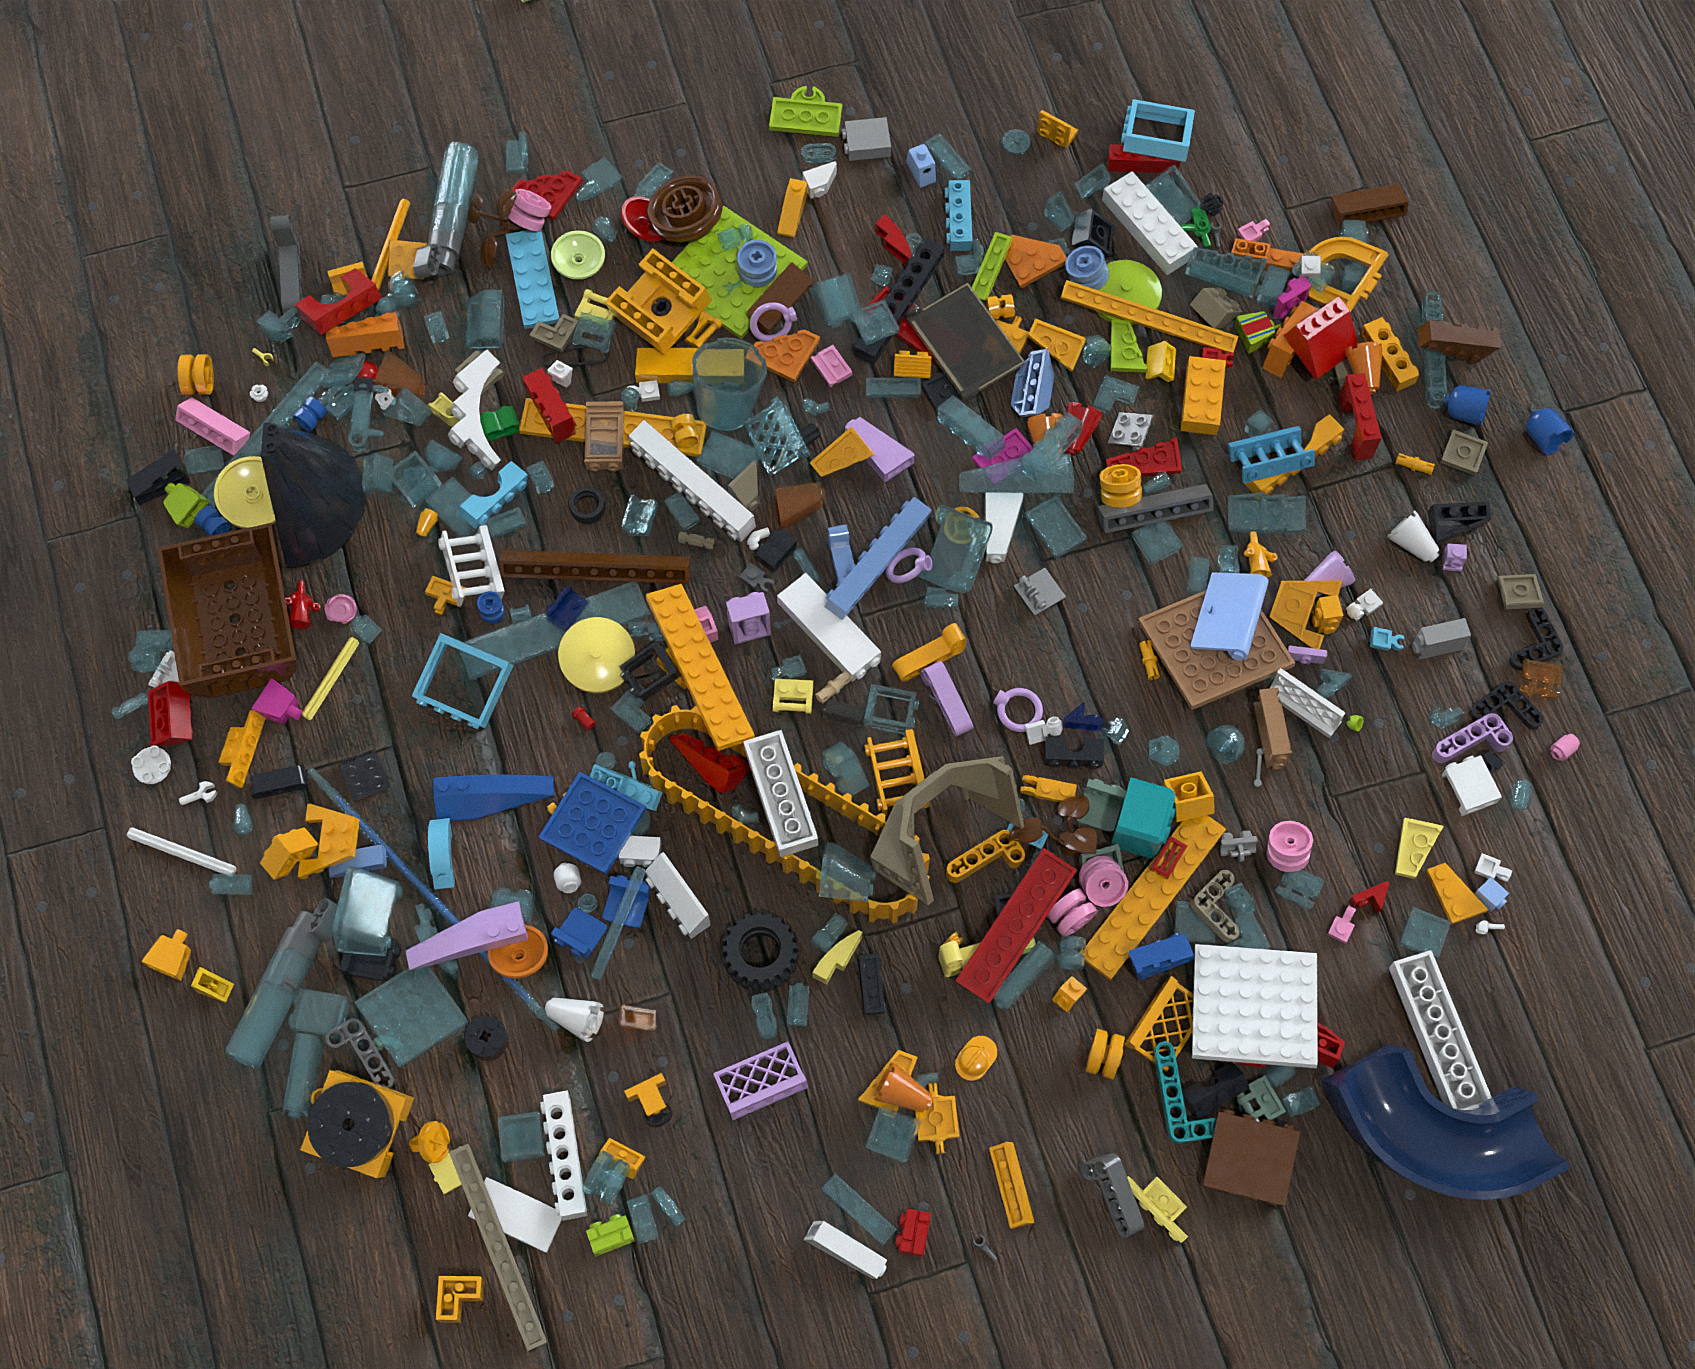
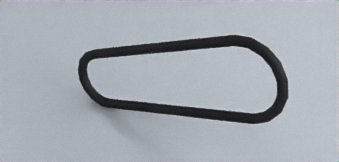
M602 343L565 348L563 352L598 345L604 347L607 352L605 358L600 361L567 363L565 365L576 366L602 363L609 357V349ZM549 351L543 354L541 359L542 364L550 368L552 365H548L544 362L545 356L553 353H559V351Z

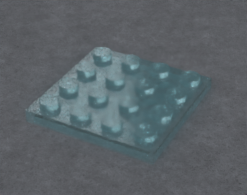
M430 966L411 971L407 968L355 1001L356 1007L399 1068L468 1024V1020Z

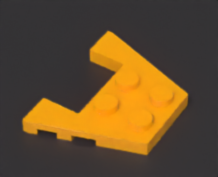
M1281 581L1270 618L1311 648L1320 649L1324 635L1306 630L1317 593L1320 592L1330 596L1338 595L1343 581Z
M307 804L305 821L309 823L322 822L318 858L300 861L298 871L300 879H306L310 874H318L324 868L334 867L354 858L360 821L358 818Z

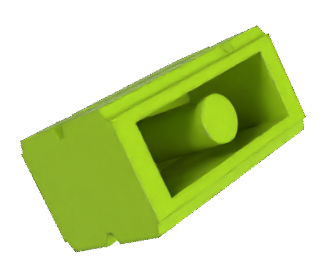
M614 1215L609 1218V1222L604 1224L596 1222L589 1226V1230H586L596 1257L635 1242L626 1215Z

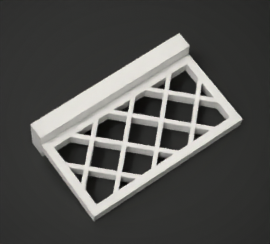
M1280 668L1270 688H1279L1277 696L1280 697L1279 703L1330 738L1341 724L1345 712Z

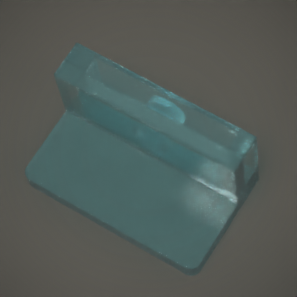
M519 132V140L507 141V172H527L528 139L526 132Z
M215 445L186 450L184 461L187 473L193 474L224 469L226 465L222 453L223 449Z
M376 452L364 458L363 492L369 494L377 489L388 494L392 492V459Z

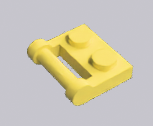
M589 289L585 290L583 299L574 315L577 320L606 330L609 329L615 316L612 315L610 310L589 303L590 300L606 305L605 301L608 299L593 293Z
M775 679L773 712L784 710L803 711L805 714H811L813 681ZM780 700L806 701V704L779 702Z

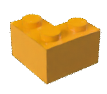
M305 827L298 830L293 829L285 834H278L272 839V844L264 852V857L260 864L274 880L287 876L296 862L310 858L319 844Z
M439 1276L436 1320L440 1323H461L462 1301H483L485 1280L480 1276Z

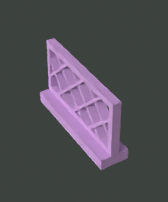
M785 1042L713 1073L732 1120L808 1088L806 1078L800 1069L789 1042ZM787 1049L789 1056L786 1061L776 1058L778 1052ZM761 1059L771 1060L768 1069L758 1066ZM774 1062L784 1065L781 1074L771 1071ZM745 1066L752 1068L749 1077L739 1074L741 1068ZM788 1066L796 1069L798 1075L791 1078L784 1074ZM755 1070L765 1073L762 1082L752 1079ZM726 1074L734 1076L730 1085L722 1083L719 1077ZM769 1074L779 1078L777 1083L772 1086L765 1083ZM737 1078L747 1081L743 1090L733 1087ZM750 1082L760 1086L758 1092L754 1094L746 1092ZM731 1090L741 1094L739 1100L730 1103L728 1098Z

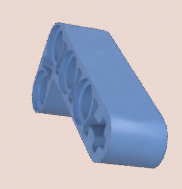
M846 524L827 528L828 544L837 582L842 577H847V571L854 564Z

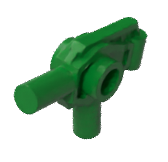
M1199 207L1190 209L1193 224H1181L1180 227L1184 231H1194L1196 237L1202 239L1205 249H1208L1212 246L1208 237L1211 226L1205 210Z

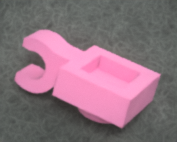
M1267 219L1258 224L1252 221L1239 228L1237 233L1241 239L1257 241L1262 238L1263 233L1269 230L1268 226H1270V223Z
M1348 906L1342 918L1336 916L1327 935L1346 944L1355 926L1350 923V920L1356 909Z

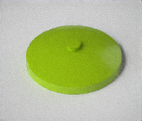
M1117 260L1107 264L1109 278L1107 283L1098 289L1099 291L1158 309L1162 297V288L1158 277L1150 268L1132 260ZM1096 311L1103 319L1107 320L1108 322H1111L1112 320H1124Z

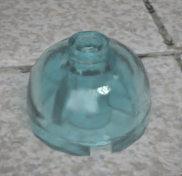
M401 270L388 281L387 288L389 293L387 296L392 303L396 302L401 307H411L421 302V297L417 298L415 293L419 292L408 275L404 277V271Z
M432 439L425 449V459L430 464L429 468L438 474L440 471L452 472L458 467L463 458Z
M1221 725L1210 731L1207 736L1208 748L1211 747L1215 752L1211 754L1218 762L1228 765L1243 756L1246 741L1242 732L1236 727Z

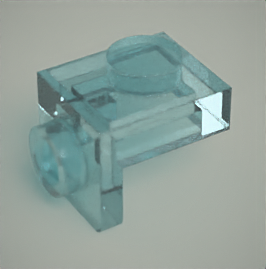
M1219 546L1218 566L1220 573H1239L1238 546Z
M366 614L357 615L351 621L352 626L349 628L351 631L356 632L367 644H370L382 631Z
M1311 1086L1303 1091L1282 1098L1290 1117L1307 1113L1320 1105L1317 1095Z

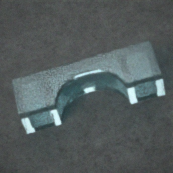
M1344 220L1341 227V237H1350L1366 243L1368 228H1366L1365 221ZM1357 262L1345 266L1341 275L1342 291H1354L1369 267Z

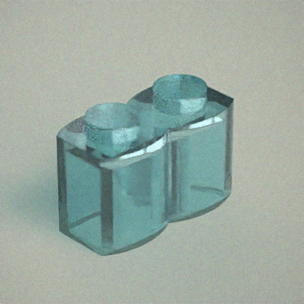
M768 993L752 996V1010L756 1018L757 1031L760 1038L766 1040L777 1037V1021L773 1014L770 996Z

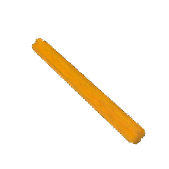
M402 199L398 205L371 280L376 284L378 290L389 264V240L398 239L410 206V202L406 199Z

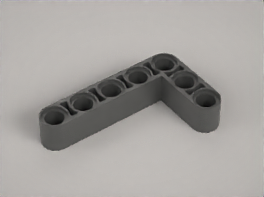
M290 215L272 216L271 227L279 246L282 309L284 314L296 313L298 311L295 304L302 300L299 238Z

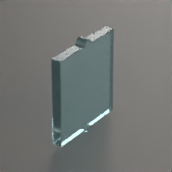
M605 157L596 163H592L590 167L581 172L599 194H602L609 188H613L615 184L623 180V177Z

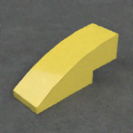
M858 930L830 949L812 972L813 978L827 985L836 968L844 971L862 939L863 932Z

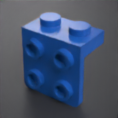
M621 875L611 876L609 880L610 892L602 915L603 919L612 923L640 928L651 894L649 885L641 880L630 881L627 877Z
M576 907L572 910L561 928L555 927L551 935L556 945L561 948L565 946L577 958L582 957L587 960L607 931V925Z

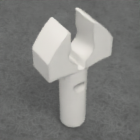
M206 781L199 783L200 788L197 792L179 798L180 804L185 805L200 798L205 799L207 803L213 801L217 795L216 790L210 793H206V790L214 788L215 785Z

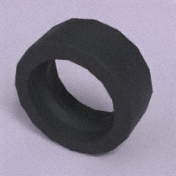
M593 487L577 489L569 500L571 515L582 524L595 523L605 513L606 507L603 495ZM592 497L598 501V508L589 514L580 513L576 505L582 498Z

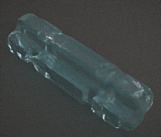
M803 549L796 550L794 557L799 561V565L804 573L814 582L817 581L819 575L814 570L808 557L805 556Z
M142 692L137 695V698H131L120 704L121 707L113 708L111 712L116 719L123 717L124 713L128 714L139 708V705L148 703V697Z

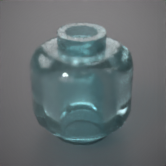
M601 216L593 222L592 232L602 243L608 242L610 244L616 240L618 228L610 217Z

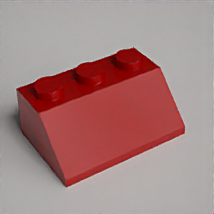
M167 681L148 691L151 746L178 745L192 739L191 694L183 690L179 686V682Z

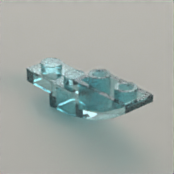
M422 903L415 906L421 924L414 926L420 942L438 934L436 926L432 927L430 922L433 919L430 908L426 909ZM455 959L436 964L453 979L458 978L456 971H459V967Z

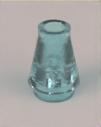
M593 179L591 181L588 180L574 195L582 203L598 196V193L602 190Z
M672 380L667 383L668 394L670 397L677 398L695 391L694 381Z
M628 387L622 392L621 398L628 410H636L640 396L639 392L632 387Z
M1159 472L1142 486L1145 493L1149 495L1168 489V486L1172 484L1166 472Z
M238 804L235 806L233 828L237 834H248L252 831L253 823L248 813L247 805Z

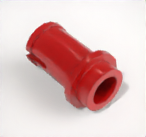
M579 706L572 712L573 719H577L589 731L595 726L596 722L585 712V708Z

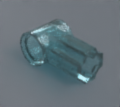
M835 913L824 928L817 931L810 943L826 954L835 946L838 937L849 923L841 915Z

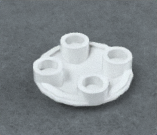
M158 746L143 749L131 760L134 776L145 784H155L162 781L168 775L171 768L169 755Z

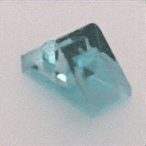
M1101 163L1077 181L1075 186L1081 198L1086 199L1098 189L1104 192V188L1108 186L1111 177L1105 165Z
M1323 669L1320 677L1325 683L1317 688V693L1327 699L1350 682L1352 675L1350 673Z

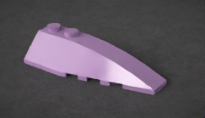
M520 902L480 911L406 950L409 970L528 940Z

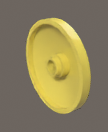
M243 457L228 464L219 474L214 487V499L221 515L229 523L242 529L267 523H276L261 457Z
M601 617L587 618L571 626L564 634L558 651L560 668L565 678L576 688L588 693H605L622 685L625 681L620 675L623 672L619 666L635 656L634 644L629 633L617 622Z

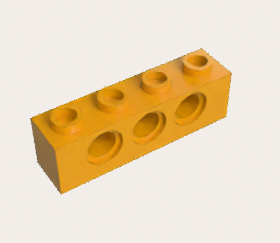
M1383 317L1363 325L1360 333L1365 342H1378V345L1382 344L1381 368L1395 391L1397 392L1415 384L1419 376L1416 366H1413L1408 353L1403 350L1399 339L1392 333L1389 323L1385 322Z

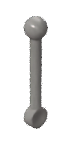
M1261 748L1256 751L1258 755L1256 780L1253 784L1257 788L1262 784L1260 771L1264 750Z

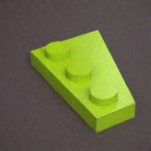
M1112 320L1110 371L1147 373L1148 369L1146 364H1144L1142 353L1137 345L1136 336L1130 321Z

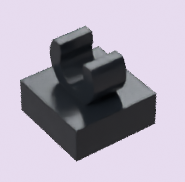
M1492 750L1484 756L1487 759L1484 760V763H1489L1492 766V769L1489 771L1490 774L1494 773L1496 768L1499 770L1506 764Z

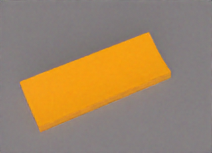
M637 348L636 383L657 380V383L745 384L746 348H670L665 354L657 348Z

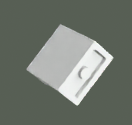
M1470 756L1465 758L1462 763L1456 764L1454 762L1445 767L1446 769L1442 776L1443 778H1448L1461 804L1459 811L1462 816L1496 804L1502 796L1481 756L1475 758Z

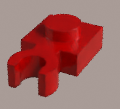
M1203 347L1202 358L1225 360V367L1231 368L1233 362L1227 359H1233L1234 353L1227 352L1221 354L1222 349Z

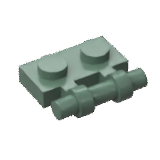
M1266 1076L1248 1084L1249 1094L1245 1095L1243 1092L1237 1096L1239 1106L1243 1107L1247 1115L1254 1116L1255 1121L1260 1122L1259 1117L1261 1116L1271 1121L1286 1112ZM1254 1099L1259 1110L1254 1111L1249 1101Z

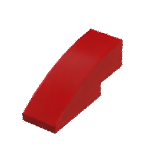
M884 215L875 223V233L884 240L883 248L907 266L908 260L912 256L908 242L896 224Z

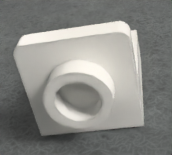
M557 360L548 369L547 373L552 375L553 381L567 388L571 384L572 368Z

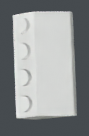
M661 853L646 869L647 878H645V881L651 889L654 887L658 892L656 897L660 903H665L668 906L667 912L673 920H678L680 923L678 927L684 936L688 934L690 939H692L710 926L709 915L665 853Z

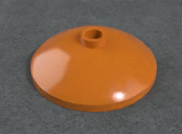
M525 925L528 940L488 950V960L491 967L498 974L508 978H523L535 973L542 967L548 956V944L542 932L532 926Z

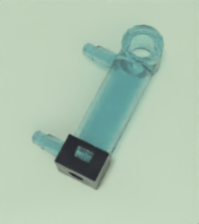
M355 377L354 400L348 441L351 448L357 452H362L368 447V436L383 437L384 435L383 431L369 429L374 392L388 393L389 388L375 385L372 378ZM357 437L363 438L359 444L354 443V439Z

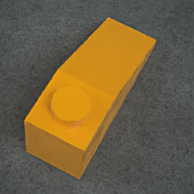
M790 178L777 234L795 238L808 194V183L806 181Z

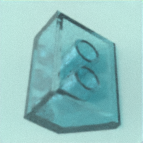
M483 290L468 299L466 348H502L505 304L502 290Z

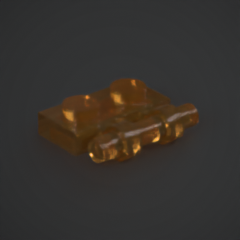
M1528 659L1524 660L1522 679L1528 680L1529 685L1522 684L1521 692L1527 693L1530 696L1541 695L1547 699L1558 698L1560 692L1554 690V685H1561L1563 666ZM1538 682L1545 683V688L1537 687Z

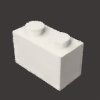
M630 836L619 853L620 864L626 867L643 865V867L648 868L661 854V838Z

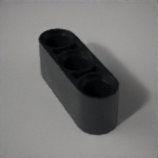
M292 766L249 777L251 797L254 799L302 790L308 786L304 766Z

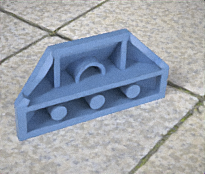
M1047 349L1031 351L1028 355L1029 358L1025 361V365L1021 366L1016 373L1011 406L1021 417L1038 415L1049 408L1054 371Z

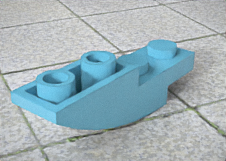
M594 764L590 774L591 778L645 805L648 809L657 810L663 792L652 788V786Z

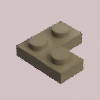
M562 314L554 328L538 321L530 333V339L563 352L579 326V321L565 314Z

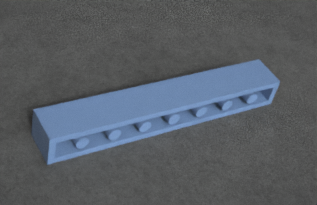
M913 497L910 502L906 501L900 509L902 512L900 514L896 513L892 517L891 525L889 527L885 526L879 534L881 535L878 540L875 538L871 542L869 551H864L860 555L858 564H853L847 571V577H842L836 584L838 586L836 590H830L825 597L827 599L825 608L843 620L928 519L932 509L917 498Z

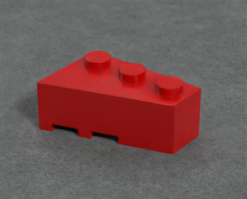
M1317 1022V1062L1333 1069L1340 1058L1345 1042L1326 1026L1323 1027Z

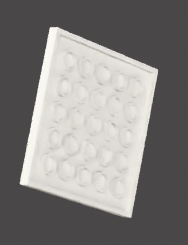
M1195 944L1192 1058L1317 1068V953Z

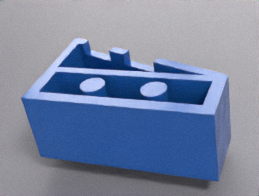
M1180 933L1171 935L1169 939L1159 940L1128 951L1129 961L1138 981L1194 960V954L1186 935H1180Z

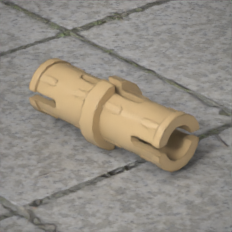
M843 671L834 680L827 682V685L815 694L818 701L823 704L831 696L838 694L842 687L852 681L851 676L846 671Z

